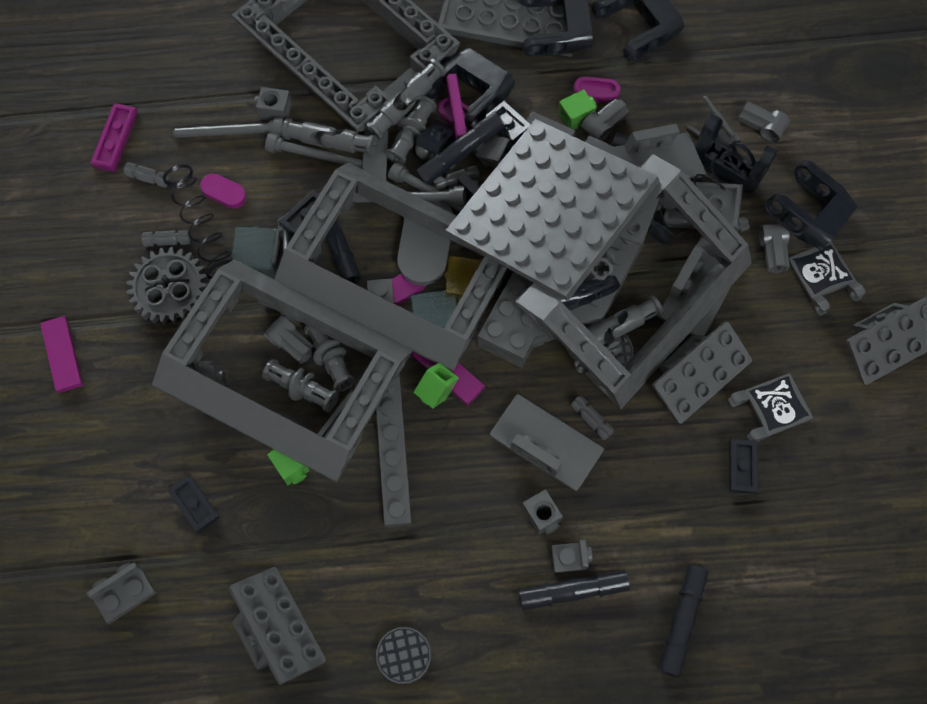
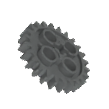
M170 247L168 253H165L160 248L159 255H155L151 251V258L149 260L142 256L143 264H134L138 271L129 272L133 280L126 282L128 287L131 288L126 293L131 298L129 300L130 304L135 307L134 310L137 314H141L144 320L150 318L152 323L156 324L160 319L163 326H166L168 319H170L176 325L177 318L180 317L183 321L185 320V314L191 311L206 288L207 284L205 283L209 279L205 274L204 266H200L199 259H194L191 252L185 255L183 249L180 248L176 254L173 247ZM183 270L181 274L174 275L176 271ZM158 275L155 280L149 281L152 276ZM181 292H187L184 297L177 298ZM162 297L159 302L153 303L154 299Z

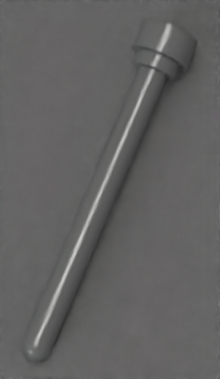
M277 117L270 120L269 123L176 128L172 133L176 138L267 132L282 136L285 118Z
M269 133L266 138L265 151L276 153L277 151L281 152L284 150L341 165L350 163L360 169L363 168V160L287 142L280 135Z
M398 161L393 164L388 173V178L396 183L406 182L422 192L440 191L409 174L406 166ZM443 201L458 212L465 207L455 206L454 203L450 204L449 201Z
M454 186V189L449 191L409 192L425 201H449L450 204L454 203L455 206L466 205L465 186ZM358 193L353 197V202L355 203L373 202L358 195Z

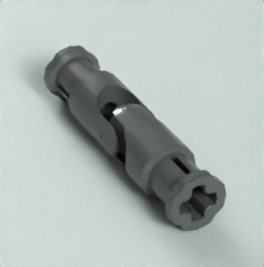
M431 58L428 61L429 64L409 80L406 90H399L379 110V115L372 122L365 124L368 131L372 135H376L378 140L383 138V133L391 125L395 126L412 109L417 99L425 96L432 89V84L440 76L446 75V71L437 60ZM398 98L400 105L407 109L397 110L393 105V101Z
M290 118L284 121L282 127V137L286 140L293 138L301 140L302 143L335 148L351 153L355 151L363 152L371 157L375 155L378 146L376 135H360L357 131L347 129L339 130L334 127L304 122L303 124L294 122ZM319 131L324 132L322 137L320 136Z
M652 295L648 297L647 301L637 306L633 304L587 329L602 345H605L625 333L644 325L646 320L654 316H661L663 309L658 299ZM566 348L570 357L575 360V356Z

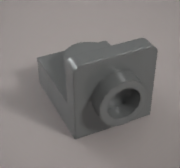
M580 540L579 543L551 546L554 574L587 571L588 563L593 561L591 547H586L585 540Z

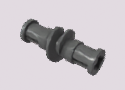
M423 96L417 99V105L413 112L398 122V128L401 132L398 133L392 148L386 152V157L393 163L398 161L404 165L409 150L417 142V138L426 130L427 119L437 107L430 98Z
M306 325L304 328L305 333L310 335L316 349L313 359L316 364L325 366L327 373L334 382V390L342 392L351 388L356 380L354 376L349 374L346 363L343 360V357L346 355L345 348L340 347L339 341L333 340L332 337Z
M271 359L266 364L262 378L266 381L272 380L280 384L282 388L289 390L290 399L297 401L304 397L305 400L321 406L325 412H330L336 405L339 393L335 390L330 391L315 382L312 372L305 376L304 368H300L296 372L280 365L276 359Z

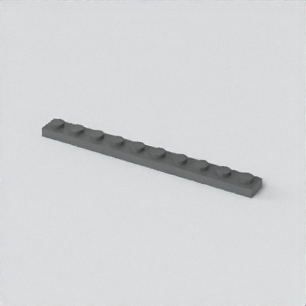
M392 279L367 281L368 291L394 304ZM399 374L389 393L384 394L376 408L385 527L412 525Z

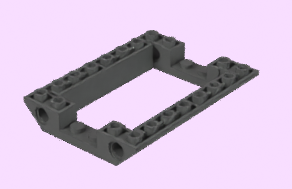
M250 0L232 14V18L357 132L368 131L365 124L372 122L379 115V110L399 90H406L409 80L417 72L420 73L429 64L428 61L431 58L442 64L447 58L454 55L460 46L458 40L411 0H361L418 50L410 56V69L384 91L380 90L377 86L373 87L366 93V97L359 102L353 94L276 26L307 0ZM398 98L393 101V105L397 110H401L403 106L400 105Z
M654 154L640 168L657 175L660 182L612 245L653 200L659 196L658 199L668 210L677 208L706 239L701 246L710 256H714L719 261V264H716L627 365L623 367L561 302L563 298L533 282L515 301L549 338L558 339L588 370L585 373L586 376L619 409H622L752 263L747 242L682 170Z
M346 163L335 169L285 248L274 280L412 349V352L436 364L440 362L447 369L454 372L477 330L480 318L496 289H499L510 269L450 237L446 229L456 218V215L350 163ZM357 190L358 195L484 256L444 329L315 264L322 253V241L340 212L347 213L353 203V197Z
M234 259L216 271L163 351L152 386L337 483L363 438V430L384 394H388L411 355L412 349ZM242 290L245 294L373 358L326 439L192 369V367L197 366L203 357L201 346L224 311L232 312Z

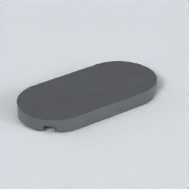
M427 201L453 214L451 207L443 201ZM404 218L397 258L400 274L409 283L414 285L427 286L434 283L445 273L451 240Z

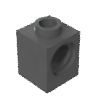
M261 87L260 94L255 97L254 109L257 110L260 120L270 121L277 117H284L285 120L289 118L292 107L289 91Z
M546 489L523 502L522 509L538 535L543 532L548 535L560 527L558 523L561 522L563 516ZM540 509H545L549 511L551 517L548 520H540L536 512Z

